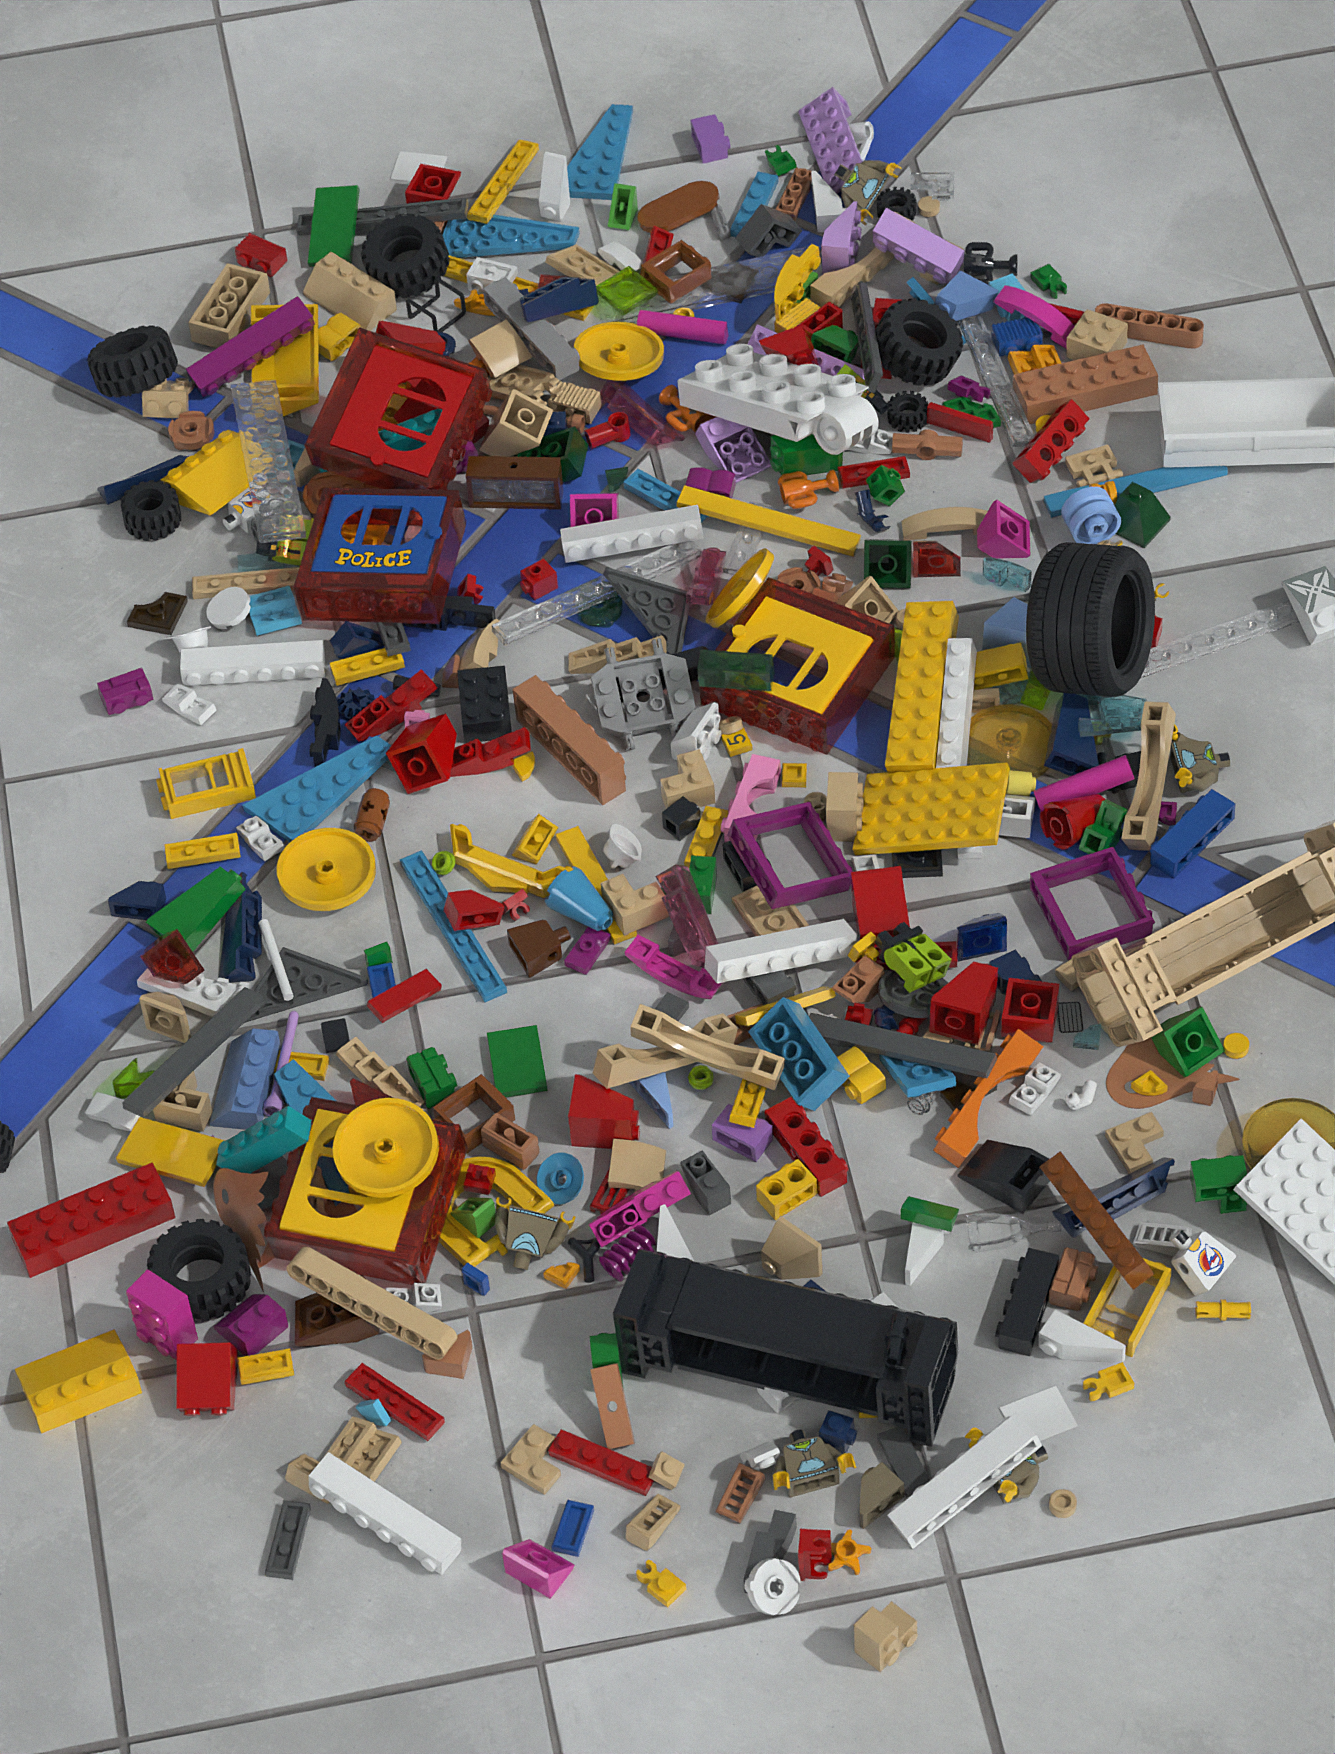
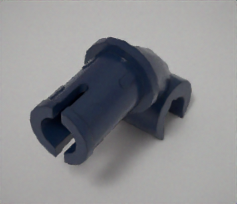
M870 490L854 492L859 511L857 515H860L875 532L888 530L891 526H885L882 521L889 516L885 514L875 516V510H873L870 498Z
M884 1004L874 1010L876 1026L887 1030L899 1029L893 1018L896 1012Z

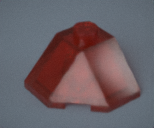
M937 540L913 541L914 578L961 576V557Z
M178 929L159 937L147 946L140 955L153 977L188 984L205 971Z

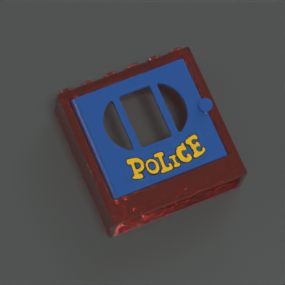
M323 488L293 587L302 620L439 624L466 527L459 490ZM343 524L359 525L352 544L347 542L341 535ZM367 525H397L392 545H362ZM406 526H422L420 532L412 540L401 545Z

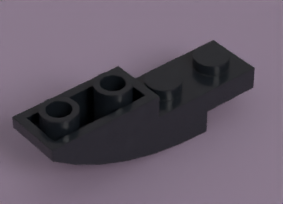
M467 596L427 598L399 606L398 609L403 626L446 631L448 624L484 628L496 619L494 606L474 604L473 597Z
M322 678L320 687L316 688V703L311 706L310 719L314 720L315 743H311L309 753L310 757H313L315 767L326 762L329 750H339L341 740V723L336 695L327 678Z

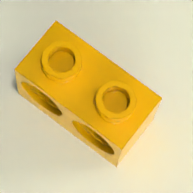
M797 1159L791 1164H785L778 1172L770 1177L763 1178L756 1185L757 1201L776 1221L780 1216H784L817 1195V1179Z

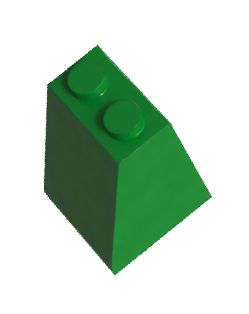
M814 434L798 442L776 435L771 436L770 464L775 472L779 471L781 475L801 471L806 475L828 473L831 470L838 471V467L843 466V452L833 455L824 451L818 444Z

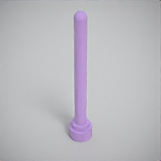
M291 1011L288 1016L276 1072L289 1063L299 1014L296 1011ZM275 1079L272 1093L265 1099L262 1109L263 1113L268 1117L284 1108L283 1099L281 1098L282 1094Z

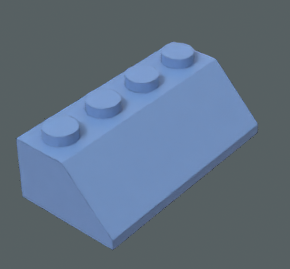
M253 1028L231 1041L209 1123L210 1126L246 1130L263 1120L264 1113L262 1109L264 1101L270 1095L274 1079V1068L279 1050H281L278 1031Z

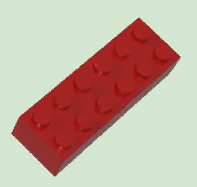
M152 1162L7 1221V1225L29 1277L32 1278L175 1219L176 1216L172 1200Z

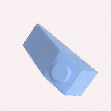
M662 1072L629 1082L669 1129L674 1127L666 1073Z

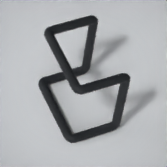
M435 277L436 295L422 306L411 299H407V314L409 319H413L423 312L432 318L433 331L443 332L466 314L465 297L461 291L439 277ZM440 283L460 296L462 312L438 330L436 316L426 310V308L439 299ZM411 305L417 308V310L413 313L411 311Z

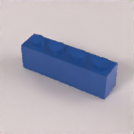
M1213 789L1205 796L1202 795L1190 811L1187 810L1183 813L1180 821L1175 825H1171L1165 835L1152 844L1150 848V864L1174 879L1235 819L1236 803Z

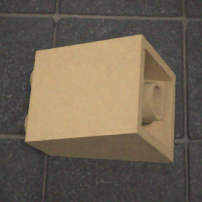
M512 389L493 415L479 450L490 456L510 457L539 446L553 409Z

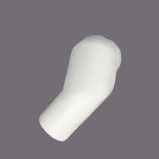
M1087 1080L1084 1083L1082 1093H1068L1065 1097L1067 1106L1072 1110H1078L1090 1105L1093 1101L1097 1084L1094 1081Z

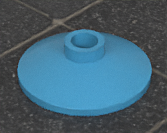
M563 1152L552 1154L546 1158L537 1174V1187L557 1205L566 1204L576 1198L584 1182V1171L579 1160L573 1155ZM566 1176V1182L563 1184V1178Z

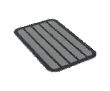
M1077 1001L1060 1002L1057 1012L1059 1031L1061 1033L1082 1032L1084 1028L1081 1003Z

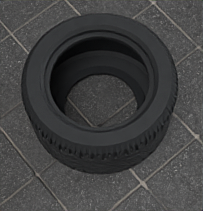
M1065 542L1056 545L1041 560L1034 575L1028 599L1026 642L1032 671L1047 690L1057 693L1119 697L1135 687L1140 680L1152 645L1155 622V595L1149 566L1135 549L1128 546Z

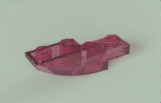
M714 547L703 549L695 566L694 579L686 594V603L708 606L714 604L724 570L727 551H720V549Z

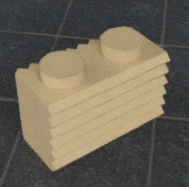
M559 381L556 386L559 389H563V392L557 397L550 395L548 407L553 409V412L566 411V417L573 416L574 414L584 415L585 423L592 424L599 409H601L600 392L592 388L587 389L573 383Z

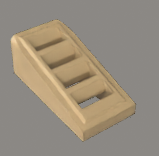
M657 1494L627 1524L626 1540L648 1551L680 1511L681 1506ZM659 1507V1508L665 1510L666 1513H663V1512H661L660 1510H658V1509H656V1508Z

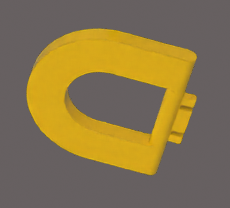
M492 1157L466 1158L444 1168L434 1177L442 1182L439 1189L424 1207L426 1223L431 1234L464 1266L468 1262L476 1267L495 1251H498L501 1256L508 1253L505 1245L500 1242L498 1234L484 1243L451 1215L454 1201L464 1192L463 1184L469 1163L495 1168L496 1176L492 1189L498 1191L507 1200L511 1198L513 1206L543 1214L554 1207L553 1201L519 1169L506 1161Z

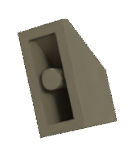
M883 1462L875 1468L871 1467L866 1470L861 1478L859 1520L862 1529H865L904 1498V1483Z

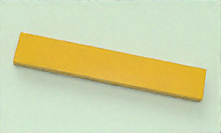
M521 139L517 141L467 212L468 220L488 224L539 151L538 143Z
M579 826L557 833L556 840L571 867L580 868L602 897L601 882L608 880ZM614 919L612 924L606 929L611 934V940L614 945L637 936V930L624 936Z

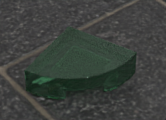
M628 467L605 470L609 492L619 489L620 485L628 478Z

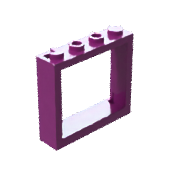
M810 802L733 819L727 836L771 909L849 891L851 872H853L852 867L848 865L841 849L835 844L830 831L826 829L819 814L816 813ZM801 825L832 877L784 888L753 835Z
M1114 847L1030 873V890L1068 961L1078 952L1113 938H1117L1119 944L1123 945L1152 934L1153 924H1155L1152 917L1153 912L1147 910L1142 892H1138L1135 888L1133 875L1127 873L1124 859L1117 855ZM1109 870L1136 921L1076 940L1050 888Z

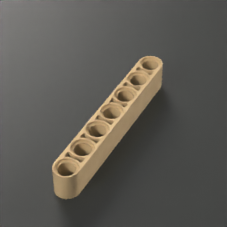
M302 1247L286 1267L287 1273L295 1281L434 1359H442L457 1340L456 1332L449 1325L312 1248Z

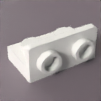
M477 257L466 274L468 290L476 289L477 293L484 294V287L504 277L513 283L518 274V267Z

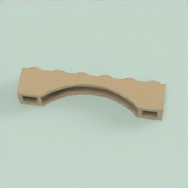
M874 247L859 262L841 270L824 273L810 285L811 302L822 307L830 301L837 307H841L853 295L859 281L869 282L876 273L884 269L895 258V254L889 251L882 252Z
M1144 702L1141 720V759L1138 782L1133 801L1125 815L1121 838L1129 850L1150 851L1152 844L1155 842L1176 713L1168 702Z
M642 1004L639 1005L630 1026L631 1037L774 1091L784 1069L785 1058L762 1049L738 1046L712 1038L683 1025L661 1011Z
M724 1013L702 1019L692 1029L712 1038L734 1044L738 1028ZM618 1043L598 1049L593 1074L608 1089L696 1063L697 1061L660 1047L632 1049Z

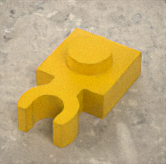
M1123 1362L1098 1371L1099 1379L1087 1378L1083 1381L1084 1390L1088 1388L1095 1389V1391L1089 1393L1090 1401L1098 1400L1105 1392L1109 1398L1134 1389V1381Z
M647 1560L646 1568L650 1572L644 1574L638 1569L636 1577L641 1583L648 1584L647 1592L668 1608L686 1590V1583L667 1568L659 1573L656 1564L651 1560Z

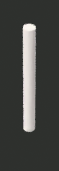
M267 919L259 921V926L283 998L289 1001L294 996Z

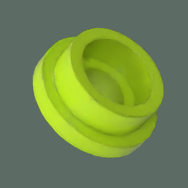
M448 851L438 852L432 858V867L439 875L449 874L455 866V857Z
M697 1065L690 1071L688 1081L693 1088L703 1090L713 1084L714 1075L707 1066Z

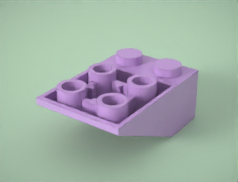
M855 201L824 230L821 245L822 275L855 264V258L853 257L858 255L859 246L856 241L861 240L862 232L861 227H858V224L861 222V211H857V202Z
M716 417L700 424L695 433L703 450L717 468L735 473L736 483L772 467L751 427Z

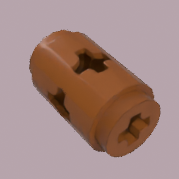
M371 788L362 795L354 822V833L367 842L376 841L382 834L390 807L389 795L385 791Z

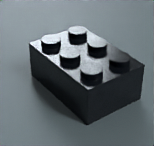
M505 665L457 670L464 742L468 743L475 739H479L480 742L491 741L511 733L512 727Z

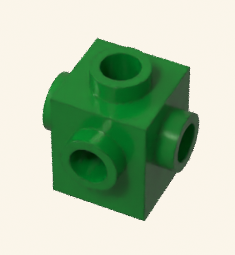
M880 465L866 479L870 495L875 500L891 506L905 492L900 480V474L893 468L889 469Z

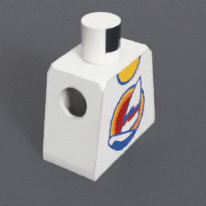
M255 482L227 503L229 515L223 518V524L229 531L239 525L245 532L251 534L252 518L257 517L260 520L261 514L265 513L268 516V511L274 510L276 512L279 503Z
M1179 1229L1170 1238V1241L1179 1249L1171 1259V1264L1195 1296L1208 1292L1236 1257L1232 1251L1204 1231L1189 1237L1182 1229Z

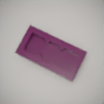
M587 927L565 958L564 965L587 975L610 942L611 934Z

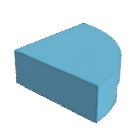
M379 1399L362 1401L356 1406L359 1413L375 1425L387 1426L391 1422V1418Z

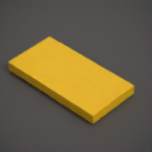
M139 1117L116 1156V1160L119 1164L139 1168L153 1162L159 1175L205 1187L217 1166L218 1147L225 1140Z

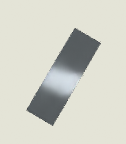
M774 1510L768 1533L757 1531L744 1575V1585L752 1569L759 1562L768 1558L779 1560L784 1558L797 1529L796 1514Z

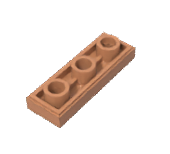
M795 168L776 207V210L790 215L794 221H796L812 188L810 170Z
M618 1363L590 1369L607 1448L613 1449L635 1444ZM611 1401L617 1404L616 1411H612L609 1408Z

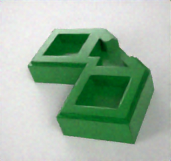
M963 396L942 402V406L993 421V428L1001 426V419L993 405L987 403L982 405L973 402L971 398Z

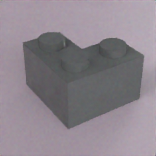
M760 204L736 236V240L748 254L763 259L775 242L790 248L802 232V229L790 215Z

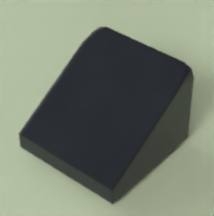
M345 1018L321 1023L326 1053L336 1052L350 1041Z

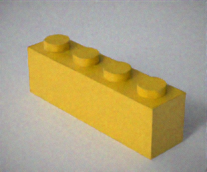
M1021 642L977 652L973 690L1029 679L1026 656Z

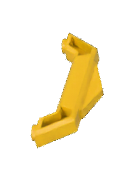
M450 824L455 864L467 868L469 872L491 891L517 893L523 889L526 894L531 893L545 898L550 896V893L547 892L550 884L562 871L567 870L570 872L574 870L570 866H556L542 872L473 845L471 832L466 826Z

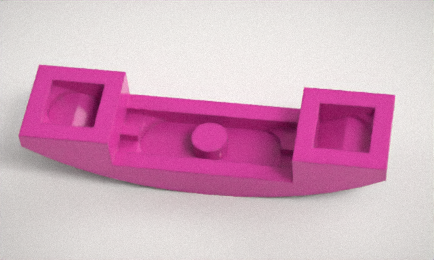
M1006 285L1002 288L993 301L995 304L1011 314L1017 310L1051 332L1052 336L1050 339L1067 349V337L1075 326L1060 311L1043 299L1022 289Z
M640 935L635 937L625 951V955L643 971L658 981L683 993L699 998L712 999L723 984V982L717 984L706 969L702 968L699 972L660 952L658 944Z

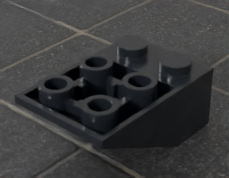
M986 1140L960 1171L958 1178L1024 1214L1050 1182L1040 1168L1049 1158L1031 1148Z

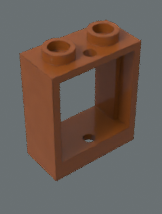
M680 240L641 265L642 282L672 304L711 279V263L707 257L699 254L693 246ZM681 261L693 269L675 282L664 274V272Z
M482 1074L433 1107L435 1117L433 1122L437 1129L441 1132L445 1131L453 1145L457 1148L461 1147L466 1153H469L483 1143L481 1129L490 1118L467 1134H464L450 1118L479 1098L494 1113H498L512 1122L515 1121L513 1104Z

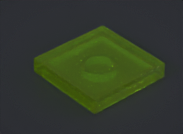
M630 266L596 286L597 294L623 316L658 295L657 288Z

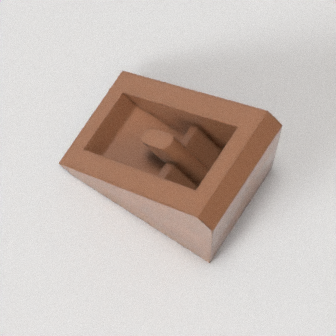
M468 1329L457 1335V1340L442 1359H434L426 1354L422 1355L426 1373L464 1379L473 1348L471 1334Z

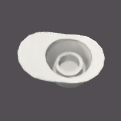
M211 626L185 634L162 637L159 640L172 639L180 653L181 649L208 647L207 630Z
M612 824L609 830V838L603 851L610 859V868L614 869L617 866L628 868L636 860H641L642 848L639 840L632 832L622 825Z

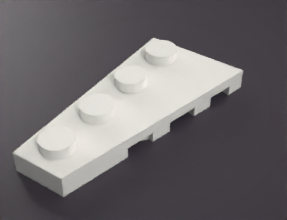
M150 965L137 979V986L151 993L161 992L166 995H174L181 1001L182 1005L211 1017L218 1013L244 987L250 989L249 983L240 982L239 985L229 983V979L218 978V980L204 978L203 974L185 975L182 974L181 970Z

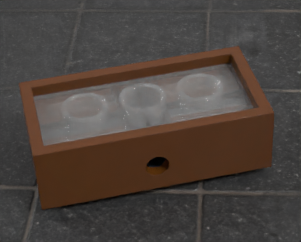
M468 456L466 483L470 508L561 510L564 488L560 458Z

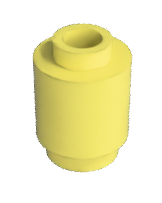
M1010 770L1006 794L1030 796V793L1034 792L1036 788V777H1032L1031 772Z

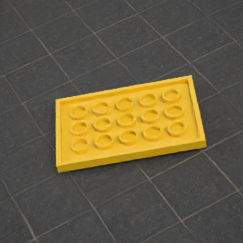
M1008 763L867 774L862 797V831H857L852 849L855 856L997 845L1010 771Z

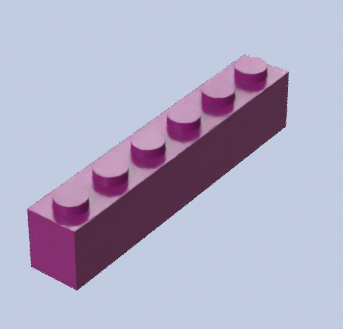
M297 296L186 368L188 377L202 397L212 395L226 382H233L238 377V374L254 368L261 359L271 357L275 350L281 346L291 344L298 335L308 333L315 325L313 316L299 296Z

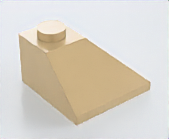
M872 576L867 577L843 594L829 609L830 614L839 625L865 634L873 640L879 636L899 611Z
M161 992L141 995L139 1000L146 1029L186 1043L191 1038L186 1012L177 997Z
M780 1216L761 1250L762 1267L770 1275L774 1274L781 1280L820 1277L823 1274L821 1244Z

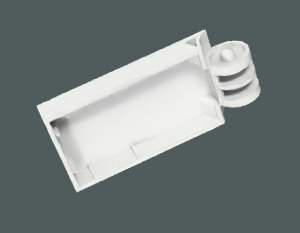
M736 344L728 347L725 356L717 360L701 361L695 365L694 372L677 380L681 406L796 442L814 434L823 450L833 455H838L849 449V447L860 443L861 440L873 436L878 430L879 421L875 409L868 400L861 397L862 393L869 387L856 383L854 376L849 374L832 376L822 373L821 367L815 364L798 366L788 363L787 357L782 354L761 355L755 353L753 347L748 344Z

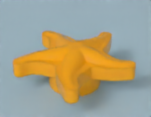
M848 1529L838 1543H831L832 1555L835 1557L833 1562L828 1565V1570L833 1571L846 1565L854 1570L855 1575H859L860 1564L858 1558L863 1554H870L871 1547L857 1544L851 1539L852 1530Z

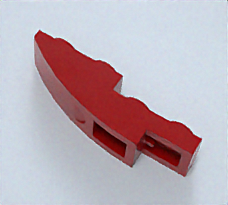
M421 669L387 698H384L382 695L376 698L349 720L345 727L359 742L380 735L404 722L406 711L414 712L415 710L422 709L419 703L434 692L437 686Z
M523 727L483 744L479 739H475L455 747L450 777L478 775L514 765V757L531 751L529 731Z

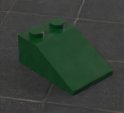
M574 426L543 436L539 446L515 454L514 457L560 458L563 482L582 477L588 444Z

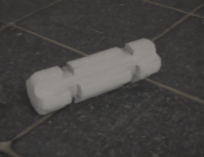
M717 204L711 210L713 222L721 240L729 239L731 234L726 218L722 212V207Z

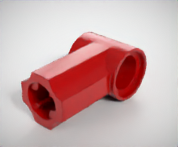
M615 412L609 416L608 421L584 430L589 447L593 449L610 441L624 442L628 440L631 435L628 416L623 412Z

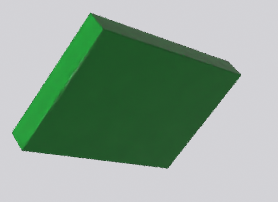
M537 1025L487 1032L496 1089L505 1097L548 1091Z

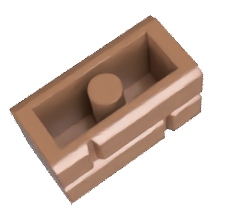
M495 1113L481 1129L484 1147L523 1170L540 1153L537 1136L526 1132L525 1129L498 1113Z
M1069 1247L1064 1248L1049 1290V1303L1051 1305L1064 1306L1066 1309L1080 1311L1082 1303H1088L1091 1294V1287L1088 1286L1090 1281L1095 1282L1099 1266L1095 1265L1094 1254L1084 1251L1079 1252Z

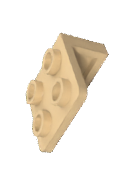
M166 378L163 383L155 385L154 388L144 390L142 392L143 417L179 418V414L189 411L188 394L195 388V385L188 378H177L176 381H167Z

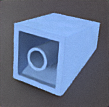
M1013 597L984 622L982 651L1021 642L1026 656L1027 667L1031 668L1026 642L1028 606L1026 603Z

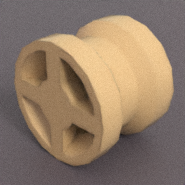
M821 792L809 793L805 797L804 803L810 802L816 813L819 814L821 821H825L826 795Z

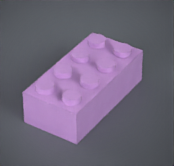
M888 208L885 209L873 229V243H875L877 249L882 252L889 251L895 254L894 257L900 262L906 263L907 261L913 264L914 269L923 274L927 272L933 275V279L941 284H948L957 275L964 263V250Z

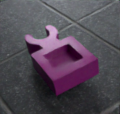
M962 375L949 381L947 390L954 392L958 397L963 396L966 398L971 396L978 402H982L983 397L988 399L991 391L987 387L979 386V382Z

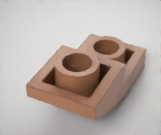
M832 573V576L823 578L821 587L813 588L812 597L836 602L851 589L853 581L846 580L845 575Z

